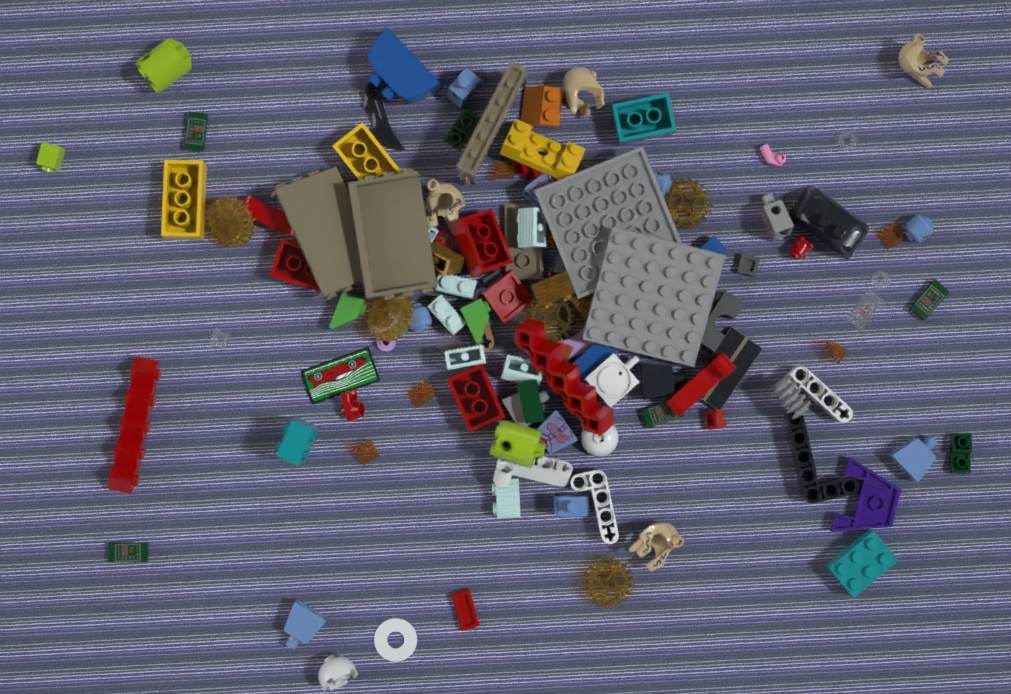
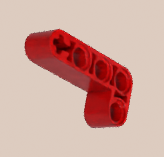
M246 195L238 213L296 239L283 211Z
M724 352L718 354L665 403L678 417L681 416L721 379L732 373L736 369L735 364Z

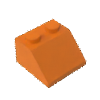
M550 86L525 87L521 121L533 127L558 130L563 88Z

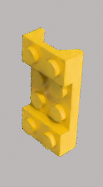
M515 119L503 143L501 155L559 180L576 173L586 150L585 148L569 141L566 146L532 132V125ZM538 152H543L546 156H542Z

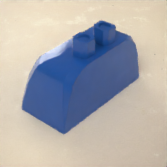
M386 26L368 51V61L375 70L369 80L376 87L383 81L388 84L381 92L388 100L398 94L408 103L412 104L426 99L441 89L443 85Z

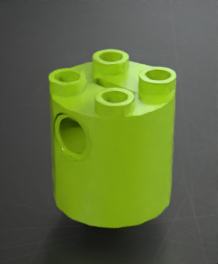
M167 38L137 60L136 66L142 76L151 83L150 85L154 91L158 93L192 70L191 54L182 42Z
M501 420L495 433V437L498 438H496L495 443L491 447L490 455L531 468L535 458L542 459L545 452L546 444L540 443L542 431L508 420Z

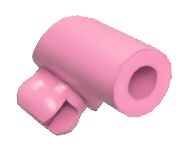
M768 144L759 148L766 163L782 166L786 162V156L782 153L780 155L772 153Z

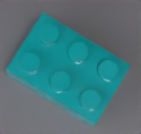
M669 93L616 103L611 106L618 145L671 135L677 131Z
M299 418L287 422L283 429L285 436L282 440H279L275 449L278 452L276 457L296 465L305 463L320 427Z
M867 529L825 566L847 593L855 598L899 560L873 530Z

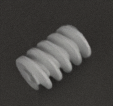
M788 375L777 381L770 388H776L773 395L780 393L778 401L785 400L782 405L783 407L790 406L787 413L794 412L793 420L810 408L808 407L810 401H803L805 394L798 395L801 389H793L796 383L794 381L788 383L791 379V376Z

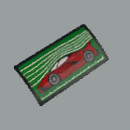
M369 347L301 370L312 404L339 396L341 393L346 392V390L359 389L380 381Z

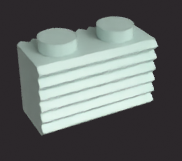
M542 208L518 209V247H546L547 221Z
M439 273L437 279L438 288H435V290L473 300L477 282L476 280L472 281V279L469 280L460 276H444V274L441 275Z
M443 295L438 296L428 306L430 311L453 336L467 324L464 318H461L462 316L456 312L454 307H451V304L446 301Z
M481 344L475 347L469 346L464 349L457 348V350L445 351L448 370L486 363L484 347Z
M509 354L503 364L501 379L517 383L536 379L539 386L543 373L541 371L538 372L529 359L526 360L525 358L522 359L521 357L518 358Z
M511 478L510 484L505 487L492 483V495H496L497 501L493 503V514H497V519L519 518V478Z

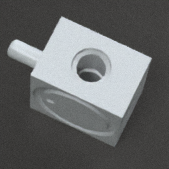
M612 353L584 380L589 385L595 386L599 397L608 407H612L639 383L637 378L629 371L639 362V358L634 355L623 364Z

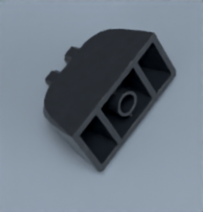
M808 186L788 213L791 220L847 260L851 258L869 232V226L864 221L812 186Z

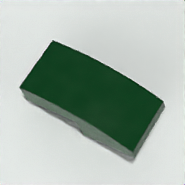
M464 108L444 141L460 151L480 122L481 117Z
M537 380L517 383L525 423L529 424L545 420Z
M951 434L950 474L971 473L972 434Z

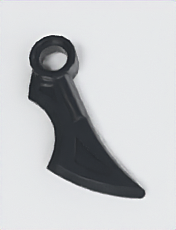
M369 82L365 87L363 106L370 112L373 119L372 135L379 143L389 148L404 151L405 148L394 134L387 119L382 103V97L384 96L381 93L384 90L383 85L380 84L378 86L380 88L379 95L372 96L370 88L375 85Z

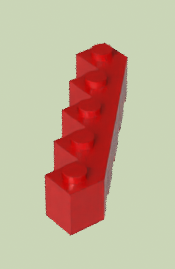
M527 318L516 327V345L521 351L524 349L535 369L545 375L548 379L546 381L555 394L557 392L565 401L563 404L571 414H576L580 419L582 428L585 431L602 436L614 425L613 408L597 404L596 387L579 382V365L563 361L562 344L545 339V322Z
M136 356L131 367V384L125 395V411L119 423L120 437L114 448V465L108 476L109 490L132 494L134 487H137L139 484L140 476L138 474L141 460L145 456L144 445L146 435L150 431L151 411L156 402L157 382L160 380L162 369H159L158 360Z

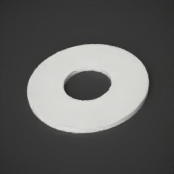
M400 618L388 619L380 624L375 632V648L386 660L394 662L405 660L411 656L416 648V631L406 620ZM397 631L403 635L404 643L401 647L393 648L388 644L387 638L390 633Z

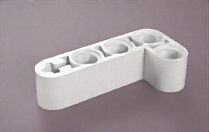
M797 366L788 372L786 376H791L788 383L793 381L796 383L793 389L800 388L834 420L838 422H848L853 417L852 409L807 368ZM799 369L804 373V377L801 380L795 377V373ZM813 382L818 385V390L815 393L810 391V385ZM827 395L832 398V403L829 406H826L824 403V398ZM837 407L839 410H845L844 414L846 416L839 417L841 413L834 408Z
M545 456L542 459L535 458L531 468L498 458L493 481L497 486L505 487L510 484L511 477L514 475L564 487L570 481L573 467L566 461Z
M594 469L573 474L570 478V485L575 491L591 489L602 540L607 544L615 543L619 538L605 473L602 470ZM594 474H602L603 479L600 483L593 482L592 477ZM577 477L583 478V486L575 487L573 484L574 479ZM599 492L606 493L607 498L604 502L597 501L596 496ZM603 511L610 512L611 517L609 520H601L600 515ZM602 525H609L610 531L615 533V535H612V539L604 537L607 534L606 526L602 528Z

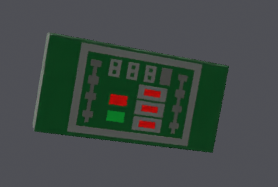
M188 112L184 150L204 152L209 114Z
M934 279L909 309L921 320L925 321L947 296L949 291Z
M665 402L641 410L648 429L684 416L682 414L678 417Z
M148 542L109 543V563L149 561Z

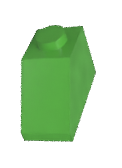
M342 292L329 328H339L359 319L360 315L364 316L367 305H365L366 301L348 293L343 294Z
M482 299L460 308L476 343H479L482 339L490 316L488 312L491 311L487 300L483 302Z

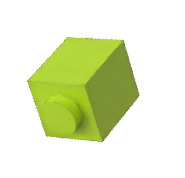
M42 142L36 164L42 166L41 170L46 172L60 171L66 149Z

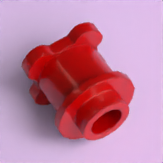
M799 235L796 237L797 241L794 245L789 247L791 251L789 254L797 260L800 258L805 259L804 255L814 247L813 244Z

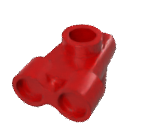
M517 161L513 163L515 173L519 176L525 175L529 184L543 174V172Z
M356 389L346 390V392L340 394L343 403L342 415L346 416L347 421H355L359 417L364 416L365 407L362 402H357Z

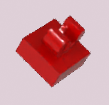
M722 409L704 411L706 430L724 429V426L728 424V422L723 421V415L727 414L726 411H722Z

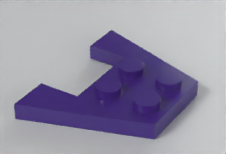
M848 457L844 475L861 479L862 484L854 516L851 517L834 512L830 531L892 527L901 489L853 458Z

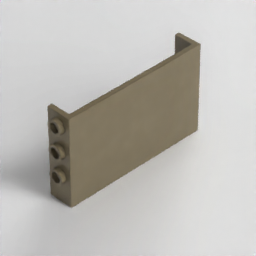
M510 62L456 166L460 181L465 184H476V172L521 85L525 87L527 85L528 70L523 66Z
M337 166L323 172L317 170L310 173L307 178L303 179L301 176L292 180L291 184L286 185L282 183L274 187L275 190L272 192L271 197H278L321 291V294L317 296L318 300L323 298L326 301L337 296V292L347 293L353 290V286L357 284L360 287L364 286L351 198Z
M406 169L402 171V174L396 175L395 172H388L383 174L384 177L378 178L375 175L366 176L364 180L348 183L367 299L383 297V300L395 299V295L402 294L403 297L413 296L414 292L422 291V294L432 293L433 289L438 288L420 175L414 169Z

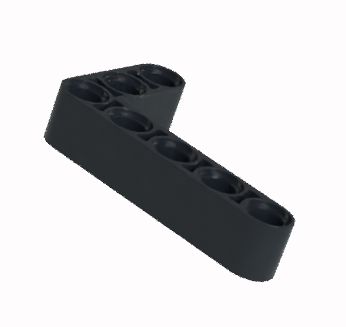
M794 412L786 413L784 415V424L802 499L809 503H818L855 494L859 489V483L854 478L841 477L823 482L818 481L803 414L800 415L798 422L793 425L790 423V416ZM798 432L802 434V441L800 443L794 441V435ZM804 451L807 458L805 461L800 462L798 455ZM809 470L811 477L805 481L802 477L803 472ZM847 481L852 482V488L849 491H846L844 488ZM828 485H832L834 488L831 495L826 494V487ZM810 489L815 491V496L812 499L807 498V492Z

